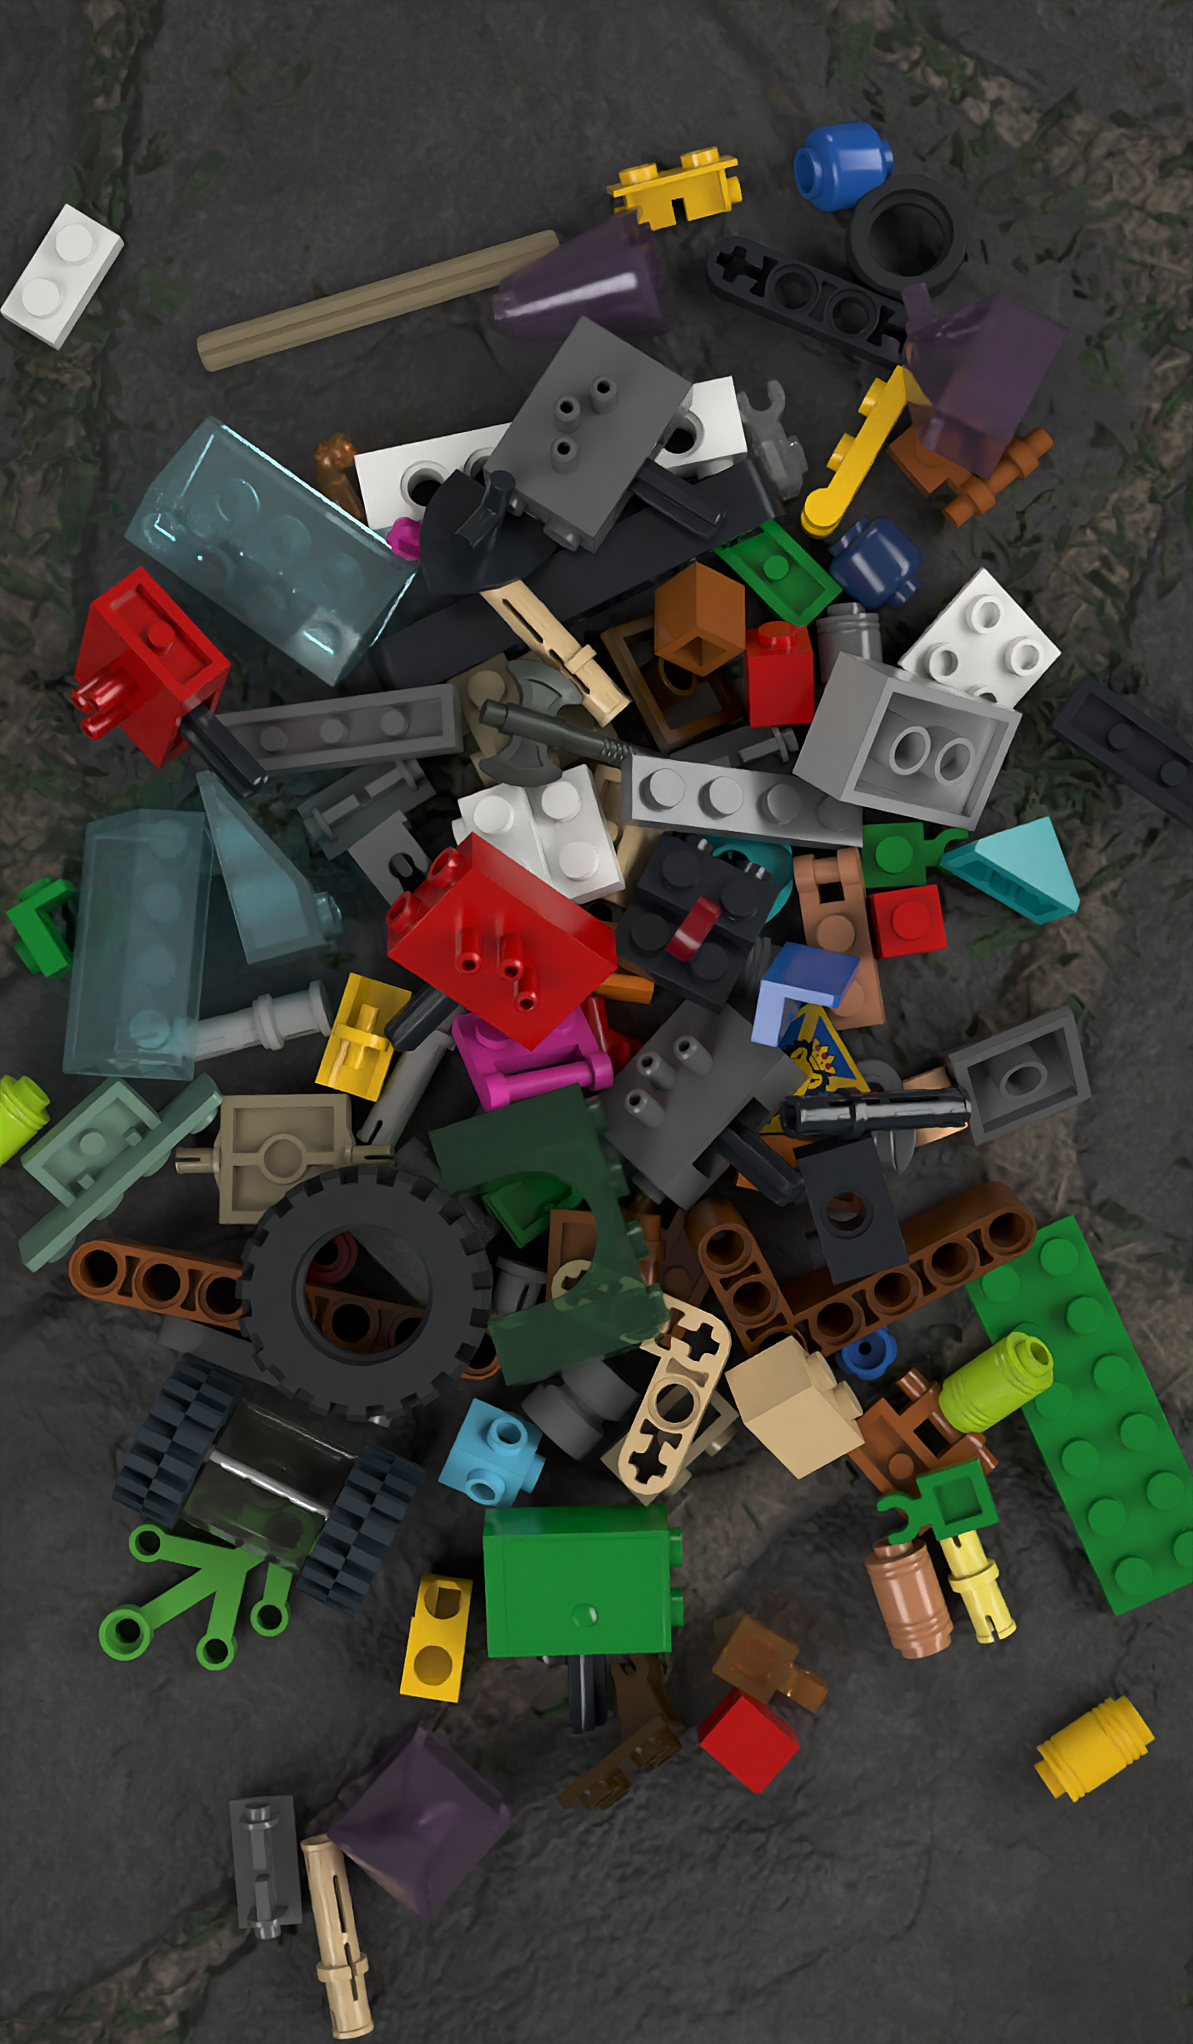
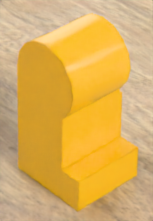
M426 1572L422 1573L415 1617L412 1616L400 1694L454 1703L458 1702L473 1580Z

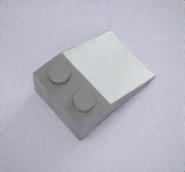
M840 651L792 773L839 801L974 831L1023 714L1015 709L896 667Z

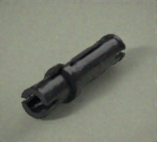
M962 1086L871 1093L861 1092L856 1087L837 1088L833 1094L787 1095L785 1097L786 1101L781 1103L780 1123L783 1132L789 1138L827 1134L836 1135L841 1140L859 1139L863 1133L873 1131H900L937 1127L963 1128L966 1126L965 1122H969L971 1118L972 1106L970 1096Z

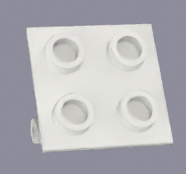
M981 567L969 582L964 584L962 590L947 607L937 615L933 623L924 630L925 632L912 647L900 657L897 664L901 670L1013 709L1061 652L988 571Z

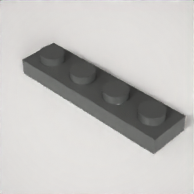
M453 683L215 715L268 773V777L464 752L460 688ZM213 771V778L223 782Z
M633 754L621 761V825L832 851L856 846L858 849L863 847L862 806L839 801L800 777Z

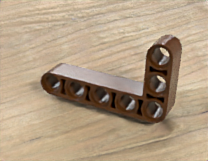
M986 1181L899 1225L910 1263L836 1285L833 1284L829 1268L826 1266L814 1269L779 1287L752 1233L732 1202L722 1197H709L700 1200L690 1208L684 1222L686 1237L749 1358L791 1335L809 1355L818 1351L825 1358L1019 1257L1031 1247L1037 1233L1035 1218L1013 1191L999 1181ZM1008 1212L1003 1221L990 1227L995 1218ZM722 1230H731L728 1237L723 1241L715 1244L708 1243L711 1236ZM951 1242L946 1251L933 1256L940 1246ZM895 1272L886 1283L876 1285L881 1277ZM751 1281L756 1282L754 1287L748 1292L735 1294L737 1289L743 1284ZM838 1302L836 1307L830 1312L819 1314L826 1305ZM781 1332L780 1336L773 1342L761 1344L770 1334Z

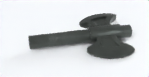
M510 660L505 665V670L517 686L519 704L509 701L504 704L486 698L479 715V724L496 728L498 733L510 736L504 749L494 756L480 760L479 768L495 780L511 786L538 787L561 779L562 769L550 761L547 756V748L552 750L560 748L621 767L622 760L632 754L670 759V755L568 724L565 719L557 717V711L562 706H577L582 703L583 697L576 686L561 672L544 663L532 660Z

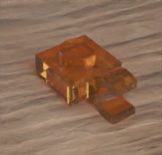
M746 1612L741 1616L712 1665L711 1671L765 1705L768 1704L777 1689L803 1707L816 1713L829 1691L825 1688L827 1686L826 1681L812 1672L792 1664L800 1651L798 1644Z

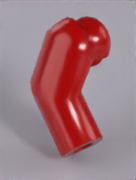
M603 995L588 997L580 1004V1007L600 1050L607 1052L612 1063L613 1075L616 1077L644 1045L639 1040H631L609 1027Z

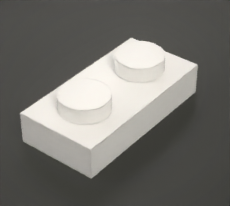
M65 204L3 304L0 312L7 320L59 351L123 248L124 243L121 237L68 204Z

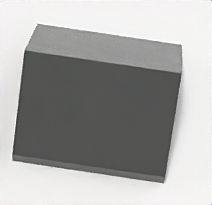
M1068 1005L1051 1007L936 1056L940 1067H946L952 1081V1086H962L970 1096L972 1112L966 1129L975 1146L1092 1098L1074 1014Z

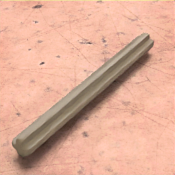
M548 229L202 334L196 339L199 356L205 369L214 372L550 270L562 264L563 256L559 240L555 232Z

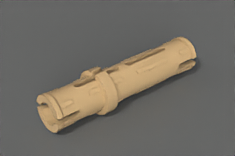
M521 580L500 589L479 592L544 664L561 672L576 686L583 697L581 704L599 722L598 725L602 729L633 701L596 663L593 658L597 653L589 644L582 647Z
M325 1833L309 1837L301 1841L300 1845L304 1853L312 1910L322 1960L316 1966L318 1980L326 1983L333 2025V2037H337V2039H350L365 2035L374 2028L364 1980V1973L368 1971L369 1966L367 1955L359 1950L352 1899L341 1844L342 1835Z

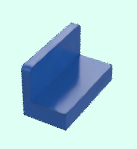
M786 941L761 979L751 1041L777 1047L800 1009L802 1001L830 1008H838L859 971L861 958Z

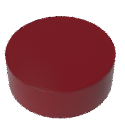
M701 894L665 950L683 962L689 961L720 916L721 907Z

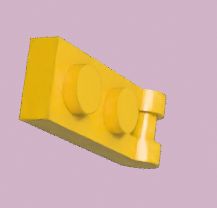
M897 365L887 383L879 378L875 379L858 410L859 413L867 417L856 438L845 432L826 466L836 472L828 488L817 489L811 492L806 499L800 517V526L807 536L814 539H824L835 531L912 396L920 377Z

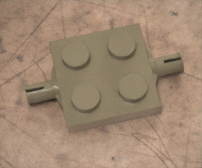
M348 1094L222 1096L221 1125L214 1142V1147H178L175 1158L200 1159L199 1162H175L178 1174L214 1173V1178L220 1191L219 1224L226 1225L259 1224V1219L267 1209L280 1201L285 1196V1192L300 1182L311 1179L320 1173L362 1164L388 1165L393 1167L395 1165V1161L390 1159L370 1160V1157H395L392 1144L356 1146V1141L351 1131L352 1096Z

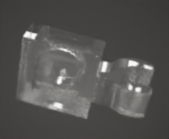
M774 379L768 382L766 388L772 402L769 409L765 411L754 410L750 406L745 392L738 393L736 399L741 422L747 426L753 439L752 447L756 457H761L781 500L784 501L799 495L804 481L801 474L808 472V464L798 438L795 435L786 438L782 425L778 421L784 409L785 393L779 382Z

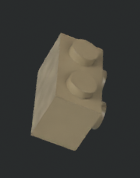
M671 1384L657 1398L658 1412L668 1422H682L693 1411V1395L688 1388L681 1384ZM716 1386L679 1474L672 1485L660 1493L649 1495L636 1493L629 1487L627 1488L645 1506L658 1495L664 1502L669 1500L691 1478L692 1474L686 1467L704 1450L712 1457L738 1432V1429L732 1423L740 1416L738 1408ZM648 1419L642 1432L643 1434H653L656 1436L648 1452H635L631 1463L636 1464L640 1468L637 1479L644 1483H647L652 1475L663 1477L666 1473L667 1466L658 1460L664 1442L669 1441L678 1448L682 1439V1434L662 1431ZM633 1422L601 1455V1460L623 1483L624 1481L619 1474L618 1460Z

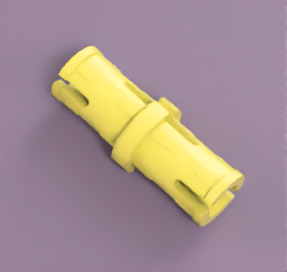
M976 1530L939 1541L952 1571L948 1575V1581L953 1592L961 1593L976 1630L975 1635L979 1643L994 1642L992 1635L994 1625L1000 1639L1012 1634L1017 1626L1010 1616L995 1580L999 1576V1570L994 1559L986 1558Z

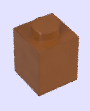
M696 561L655 590V655L704 677L745 650L744 585Z

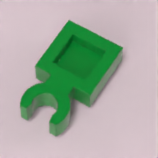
M923 822L863 825V847L858 850L861 858L865 890L926 886V868H933L937 873L945 877H958L939 864L946 844L950 841L960 842L969 839L968 831L961 828H950L938 834L933 840H924Z
M978 1455L917 1474L916 1482L920 1494L912 1496L904 1491H890L879 1497L876 1504L879 1512L897 1507L904 1510L908 1515L909 1520L903 1527L888 1531L889 1542L894 1545L911 1541L918 1534L920 1527L928 1524L932 1525L937 1541H941L1000 1522L999 1514Z

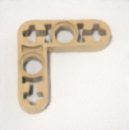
M586 1260L570 1261L560 1267L553 1277L551 1292L553 1301L558 1309L573 1319L661 1357L618 1460L619 1474L627 1487L636 1493L645 1495L660 1493L670 1487L679 1474L730 1355L732 1346L730 1331L724 1322L714 1315L603 1266ZM584 1271L593 1274L591 1285L595 1289L611 1296L615 1282L625 1286V1289L613 1303L609 1324L599 1320V1316L605 1311L606 1307L590 1300H584L579 1309L571 1305L573 1294L565 1290L569 1277L579 1280L583 1276ZM639 1297L653 1300L660 1312L659 1324L655 1330L646 1335H636L630 1332L623 1319L624 1309L627 1304ZM674 1308L685 1313V1316L677 1324L693 1332H699L703 1324H709L714 1327L711 1338L720 1343L719 1350L715 1355L704 1353L699 1362L694 1361L690 1358L692 1347L688 1343L671 1337L670 1350L658 1346V1343L670 1329ZM670 1384H681L688 1388L693 1395V1411L682 1422H668L660 1415L657 1409L659 1393ZM648 1419L662 1431L682 1434V1439L678 1448L669 1441L664 1442L658 1460L667 1466L666 1473L663 1477L652 1475L647 1483H644L637 1479L640 1468L636 1464L631 1463L635 1452L647 1453L656 1436L653 1434H643L642 1432Z

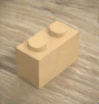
M792 1335L724 1373L744 1425L798 1480L865 1443L855 1418L863 1415L862 1408L850 1386L844 1380L837 1383L832 1370L821 1353L816 1351L809 1355Z

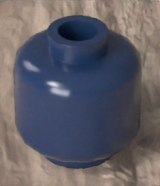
M864 514L828 549L834 556L829 566L831 577L855 602H861L867 611L877 609L885 602L895 610L922 584L914 574L922 565L923 553L912 539L888 516H879L871 521Z

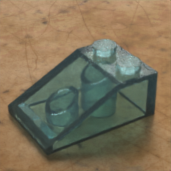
M209 770L195 773L248 965L268 969L337 950L334 935L343 933L344 929L335 897L329 896L327 891H321V888L221 779Z

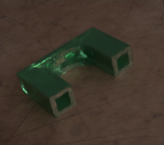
M579 1082L428 1132L447 1195L451 1198L461 1201L522 1180L546 1178L565 1183L580 1192L587 1200L594 1215L597 1230L596 1250L591 1265L580 1282L567 1293L551 1301L487 1321L506 1385L515 1389L664 1340L665 1337L661 1324L672 1320L660 1283L648 1286L640 1260L651 1257L639 1219L627 1222L620 1201L621 1197L631 1194L619 1157L607 1160L600 1139L601 1135L611 1132L599 1095L587 1098Z

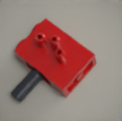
M142 566L90 603L74 678L81 685L71 691V701L78 710L88 713L94 709L81 719V728L88 738L97 741L118 725L159 770L191 746L237 798L241 800L253 797L264 787L269 779L268 773L214 715L232 664Z
M472 831L456 849L452 847L444 849L431 865L427 879L413 893L410 891L402 893L387 913L385 920L386 925H388L387 956L427 983L385 1025L384 1035L391 1042L395 1050L399 1052L414 1051L461 1004L528 1050L533 1051L618 968L615 931Z

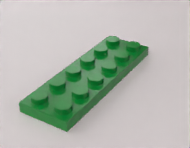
M1067 1213L1038 1226L1033 1244L1022 1255L963 1285L991 1347L1010 1333L1021 1332L1042 1341L1052 1355L1054 1363L1052 1368V1385L1022 1405L1019 1410L1111 1612L1115 1616H1119L1193 1582V1477L1073 1214Z

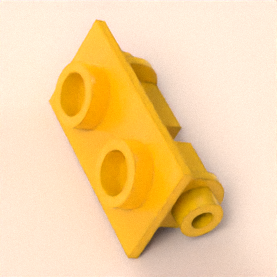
M709 147L681 155L682 167L658 173L656 163H648L620 171L621 183L606 186L607 193L614 198L623 197L624 205L614 208V216L619 233L631 231L633 237L642 233L676 225L671 200L678 198L683 200L687 221L731 211V204L741 202L742 194L737 176L726 178L724 169L738 165L737 158L730 155L719 156L717 147Z

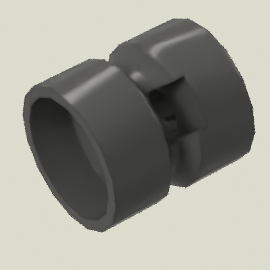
M579 1341L558 1363L560 1372L558 1379L545 1377L521 1402V1407L532 1421L560 1448L578 1461H581L605 1436L602 1427L605 1419L619 1421L642 1396V1393L611 1360L590 1342Z

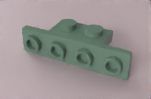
M114 1072L20 1157L22 1166L50 1191L60 1203L19 1239L18 1245L23 1264L32 1272H36L47 1261L54 1263L61 1259L72 1248L76 1241V1235L92 1220H101L111 1214L122 1201L124 1191L141 1176L148 1177L156 1173L168 1160L171 1149L189 1132L195 1134L207 1127L215 1118L218 1106L223 1102V1097L215 1081L206 1072L202 1073L157 1113L128 1083Z

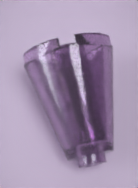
M641 205L624 208L502 278L499 282L500 294L493 295L491 298L494 316L501 333L511 331L517 343L566 341L582 315L619 338L658 337L674 331L673 310L661 312L658 296L668 292L669 288L649 221L639 224L643 213Z

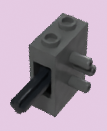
M583 315L482 467L486 486L490 475L494 471L504 470L512 474L516 480V485L507 511L516 516H521L524 510L546 523L543 531L551 539L572 551H576L578 546L581 545L595 554L633 495L703 539H710L717 533L727 513V509L723 504L655 462L692 405L693 384Z
M686 999L613 1080L612 1087L605 1088L581 1114L599 1132L591 1142L617 1166L620 1167L628 1159L639 1169L631 1180L658 1205L668 1196L688 1212L730 1164L775 1206L784 1207L790 1202L795 1203L801 1196L800 1191L805 1184L803 1176L757 1135L780 1110L782 1101H786L785 1097L787 1095H794L809 1077L778 1046L774 1047L752 1042L753 1025L728 1003H725L720 1015Z

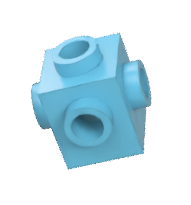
M474 1398L438 1482L467 1494L478 1503L493 1505L497 1508H511L519 1489L531 1494L541 1473L546 1458L535 1452L543 1431L537 1425L526 1421L514 1412L503 1411Z

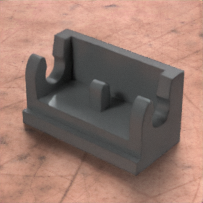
M399 809L347 849L391 906L402 893L409 891L408 887L401 884L398 874L400 873L406 878L412 876L413 868L409 863H414L427 878L429 869L433 864L412 837L416 830Z

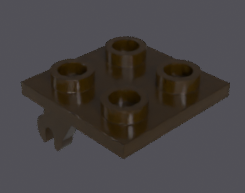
M627 1653L636 1666V1670L631 1665H626L625 1669H623L619 1662L614 1661L611 1663V1675L615 1681L622 1744L556 1797L563 1809H587L591 1811L598 1806L602 1811L609 1809L633 1789L628 1779L637 1771L648 1765L652 1770H655L682 1749L683 1746L678 1738L689 1730L690 1727L682 1717L677 1716L663 1687L664 1668L656 1656L649 1653Z

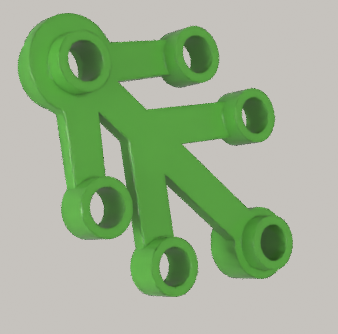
M203 1486L194 1490L185 1510L183 1509V1515L190 1525L196 1528H207L217 1523L256 1535L233 1548L171 1534L166 1526L154 1520L144 1521L139 1524L129 1537V1549L136 1559L142 1562H153L162 1559L202 1569L142 1607L135 1604H124L113 1609L103 1620L99 1629L100 1644L110 1657L121 1661L137 1658L150 1645L154 1636V1629L216 1591L208 1629L198 1642L196 1655L200 1664L208 1670L219 1671L226 1668L237 1653L238 1645L233 1633L247 1572L269 1557L270 1562L264 1595L256 1602L251 1611V1624L259 1634L272 1637L284 1631L289 1623L291 1608L287 1598L296 1560L306 1557L312 1552L323 1529L321 1516L282 1497L274 1500L264 1509L225 1500L216 1489ZM197 1497L209 1498L215 1508L213 1516L202 1518L196 1515L193 1510L194 1499ZM288 1516L297 1518L302 1524V1534L296 1538L286 1537L280 1530L281 1519ZM143 1531L155 1532L160 1538L159 1550L154 1552L144 1550L139 1543L140 1533ZM265 1605L276 1606L281 1611L282 1621L277 1625L265 1624L260 1618V1609ZM123 1619H132L137 1622L140 1627L139 1637L136 1639L123 1637L119 1631V1622ZM211 1639L222 1640L228 1648V1655L223 1659L212 1658L207 1653L206 1643Z

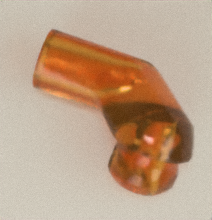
M336 433L328 441L321 439L316 444L312 457L321 496L341 532H349L363 525L367 521V516L344 471L346 467L356 464L354 455H358L346 434Z

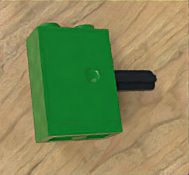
M666 1503L648 1504L647 1506L644 1504L485 1509L483 1550L488 1658L567 1655L570 1722L573 1726L583 1728L584 1731H594L595 1727L605 1725L608 1720L606 1654L672 1652L671 1627H683L682 1587H670V1567H682L681 1527H668Z

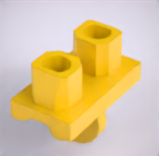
M350 973L315 1083L378 1102L395 1050L391 1042L385 1037L384 1028L392 1017L412 998L413 992Z

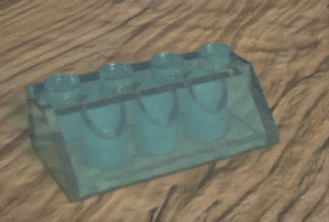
M212 415L201 423L150 484L124 535L134 545L332 687L362 665L367 657L366 650L377 640L420 567L415 561L395 555L391 550V546L386 543V540Z
M136 809L87 823L62 1068L64 1074L193 1081L215 833L205 812Z

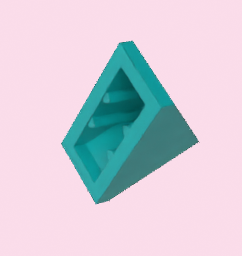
M1049 816L990 835L945 853L939 864L941 867L1039 925L1077 912L1080 903Z

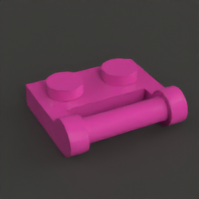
M580 1005L533 1051L528 1050L474 1013L458 1015L453 1018L451 1033L480 1102L487 1114L509 1109L510 1102L584 1086H587L590 1091L610 1088L613 1085L614 1075L610 1058L606 1051L600 1050ZM575 1060L574 1063L504 1077L505 1074Z

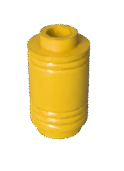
M1125 1695L1116 1701L1108 1697L1104 1700V1703H1100L1097 1707L1092 1708L1091 1712L1085 1713L1050 1737V1740H1046L1043 1744L1038 1745L1036 1748L1043 1759L1033 1766L1056 1799L1067 1792L1075 1803L1079 1797H1084L1085 1793L1091 1792L1126 1768L1127 1765L1132 1764L1133 1760H1137L1140 1756L1148 1753L1145 1746L1155 1740V1738Z

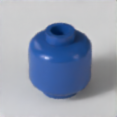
M862 120L821 126L814 129L806 136L802 147L797 149L794 158V176L799 193L804 199L810 200L816 208L827 213L855 208V205L863 195L880 186L886 178L891 176L893 171V155L888 142L880 139L873 126Z

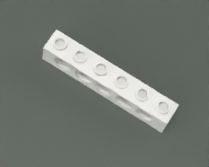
M732 376L693 384L692 405L677 428L687 431L693 437L695 444L689 451L681 454H674L663 448L655 462L682 479L698 476V481L700 482L746 460L748 451ZM512 422L354 455L369 530L375 544L386 542L387 532L393 528L395 520L400 517H407L422 523L426 507L420 506L411 500L412 491L420 482L434 480L443 484L456 468L474 479L476 474L482 470V467Z

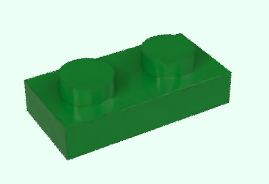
M773 519L760 525L765 531L764 533L731 549L728 547L723 550L721 545L712 548V551L717 554L715 557L779 621L789 622L795 626L806 625L808 629L827 610V606L832 605L843 594L844 589Z

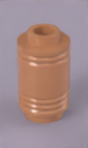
M885 1536L874 1542L872 1545L874 1552L865 1558L864 1563L866 1568H868L867 1572L870 1575L888 1634L891 1637L892 1646L896 1649H901L903 1657L907 1659L926 1657L948 1647L951 1643L949 1633L953 1630L954 1626L947 1611L948 1609L925 1541L912 1539L907 1543L894 1545L890 1544L888 1536Z

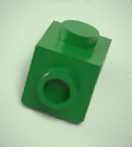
M50 876L39 879L17 894V898L21 903L6 911V914L21 936V939L14 942L15 948L25 965L34 975L42 971L46 978L60 980L80 968L79 963L48 914L79 894L73 882L64 879L53 882Z

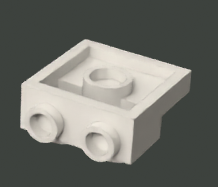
M586 764L563 771L560 780L547 785L517 787L502 783L458 799L462 817L452 821V829L457 845L473 831L577 905L626 889L593 774Z

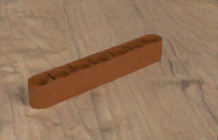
M104 1236L83 1244L73 1253L70 1259L69 1277L72 1285L80 1294L89 1298L240 1330L237 1318L243 1315L242 1305L236 1310H227L221 1307L214 1298L213 1287L216 1280L220 1277H229L234 1280L240 1277L244 1266L242 1263L116 1236ZM96 1250L108 1252L115 1258L117 1275L112 1283L98 1281L90 1271V1259ZM157 1264L170 1265L178 1272L181 1279L180 1289L174 1297H166L154 1289L151 1282V1274ZM307 1278L305 1282L306 1304L316 1327L336 1345L355 1352H379L402 1342L399 1336L400 1323L408 1318L423 1319L428 1304L336 1283L324 1284L310 1281ZM356 1304L367 1312L370 1319V1328L366 1334L350 1336L340 1329L337 1322V1313L341 1306ZM488 1323L485 1333L494 1340L496 1345L495 1356L484 1363L470 1361L469 1366L460 1377L482 1380L492 1376L501 1368L508 1350V1338L504 1328Z

